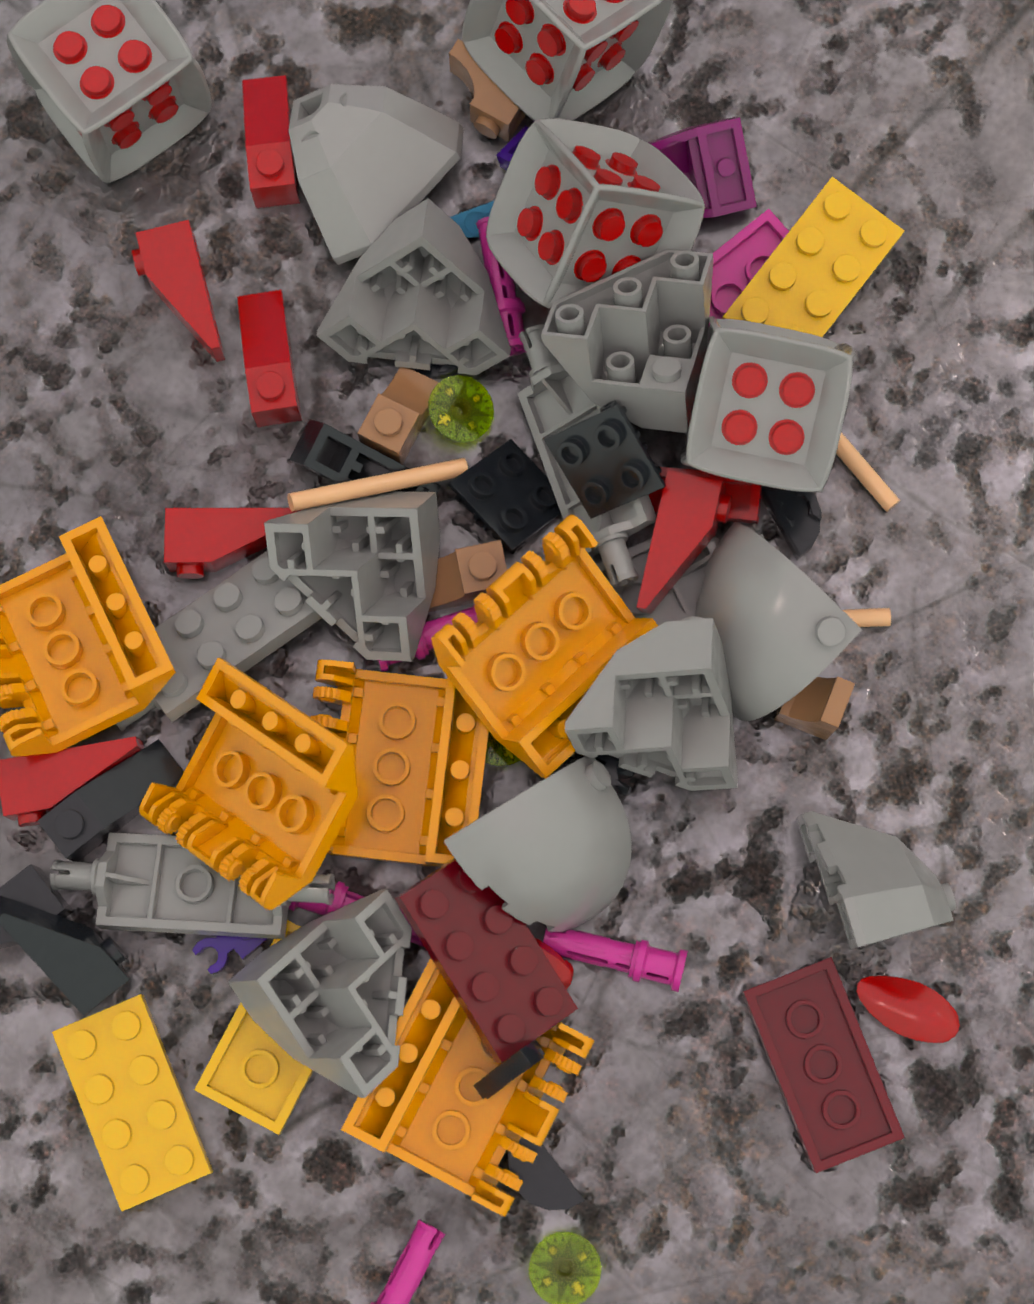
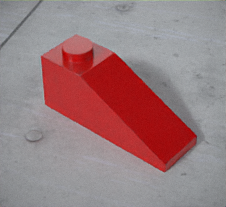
M282 75L242 80L246 156L250 191L255 207L265 208L300 204L297 172L288 130L291 113L287 77Z
M189 220L136 232L139 248L132 250V256L138 276H147L155 293L216 362L225 360L196 238Z
M282 289L237 296L251 413L257 428L302 421Z
M667 470L664 482L666 486L662 491L636 606L641 613L651 615L716 535L719 522H727L732 495L725 494L726 487L722 480Z
M165 508L164 563L170 572H176V576L179 578H203L204 572H217L266 548L264 523L294 512L290 508Z
M135 736L66 748L57 753L1 759L0 797L3 816L12 821L18 820V826L20 827L39 825L38 820L75 791L144 749L143 742Z

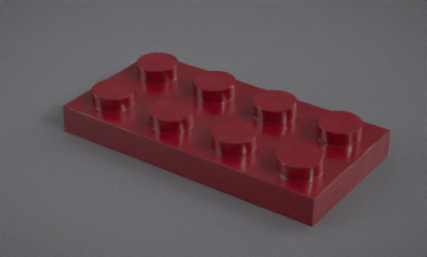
M455 858L394 898L496 1063H503L578 1009L528 926L502 909L506 901L489 886L481 890L466 874Z
M832 957L742 992L813 1173H819L905 1138Z

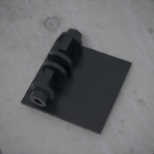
M616 400L601 407L600 413L544 439L590 519L666 486L660 476L662 472L660 466H655L646 451L648 445L646 442L641 443L639 440L641 433L639 430L634 431L632 424L625 414L627 411L626 407H620Z
M512 439L448 484L456 493L454 499L457 502L461 501L474 514L473 519L476 522L482 520L484 523L482 529L485 532L491 530L492 536L497 541L501 540L503 552L509 550L512 555L517 554L526 545V539L561 514L548 477Z

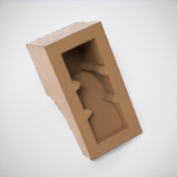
M457 39L449 52L450 72L460 78L472 94L473 99L470 103L471 122L474 123L473 125L476 130L491 139H496L498 136L509 142L526 114L482 71L468 53L463 41Z
M400 367L386 390L382 394L378 393L357 433L359 442L403 465L431 412L430 409L434 406V403L430 401L437 400V397L433 394H440L438 388L442 390V384L410 368Z
M501 540L455 549V552L439 558L436 587L428 612L471 604L482 592L485 594L486 588L507 570Z
M838 676L835 678L816 677L801 692L778 708L774 720L827 740L839 728L855 683Z

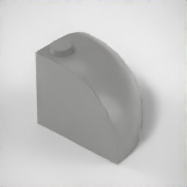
M734 522L727 530L705 567V578L701 587L699 602H696V616L714 619L724 649L731 690L732 714L741 721L759 719L784 705L819 676L862 631L801 569L768 541L741 523Z
M587 756L559 770L443 840L466 874L481 890L489 886L506 901L502 906L504 911L527 925H531L536 921L543 923L550 932H564L574 929L608 907L616 898L625 882L632 853L631 833L627 815L617 793L611 785L610 774L602 763L598 762L595 758Z

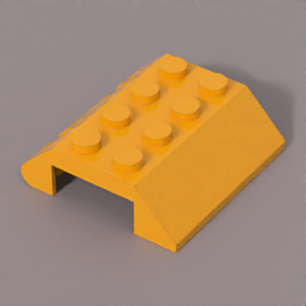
M573 514L568 515L554 528L553 533L549 532L542 538L545 562L537 553L529 550L521 557L520 561L522 563L515 562L486 588L485 594L482 592L473 600L478 619L476 624L464 612H459L451 619L452 625L447 623L431 637L440 668L492 736L540 777L545 779L575 752L565 732V721L614 653L658 626L653 618L634 617L585 550V548L596 547L598 542L585 524Z
M102 516L59 536L66 551L65 554L0 585V708L25 707L20 710H11L0 717V731L4 733L3 737L10 754L14 757L60 752L143 711L176 673Z
M218 657L196 698L216 712L176 788L151 782L140 803L139 813L154 826H158V829L167 835L169 833L172 835L173 832L176 833L178 830L177 834H175L178 844L188 849L190 853L214 871L220 872V875L226 880L234 881V879H238L240 876L241 879L238 881L240 890L246 895L251 896L254 901L265 909L273 910L313 881L358 797L353 745L226 660Z
M318 660L315 681L337 686V688L314 687L313 698L321 702L342 705L340 719L324 714L310 717L353 745L358 794L327 854L442 867L454 859V856L443 840L479 819L489 730L448 677L447 679L363 670L356 669L353 662Z
M430 958L404 1007L403 1016H400L397 1021L395 1045L400 1046L398 1067L366 1098L357 1097L341 1130L383 1153L388 1152L471 1196V1200L506 1217L515 1197L498 1188L497 1184L501 1182L519 1191L524 1181L519 1179L517 1174L498 1166L504 1153L508 1150L515 1158L533 1164L537 1153L520 1144L521 1137L541 1147L560 1109L541 1099L543 1093L564 1103L568 1095L563 1087L552 1081L547 1082L543 1080V1077L551 1062L568 1074L578 1075L582 1065L563 1056L565 1050H568L586 1059L595 1040L563 1023L556 1024L536 1039L545 1053L543 1055L544 1058L490 1098L482 1099L473 1085L502 1063L494 1061Z

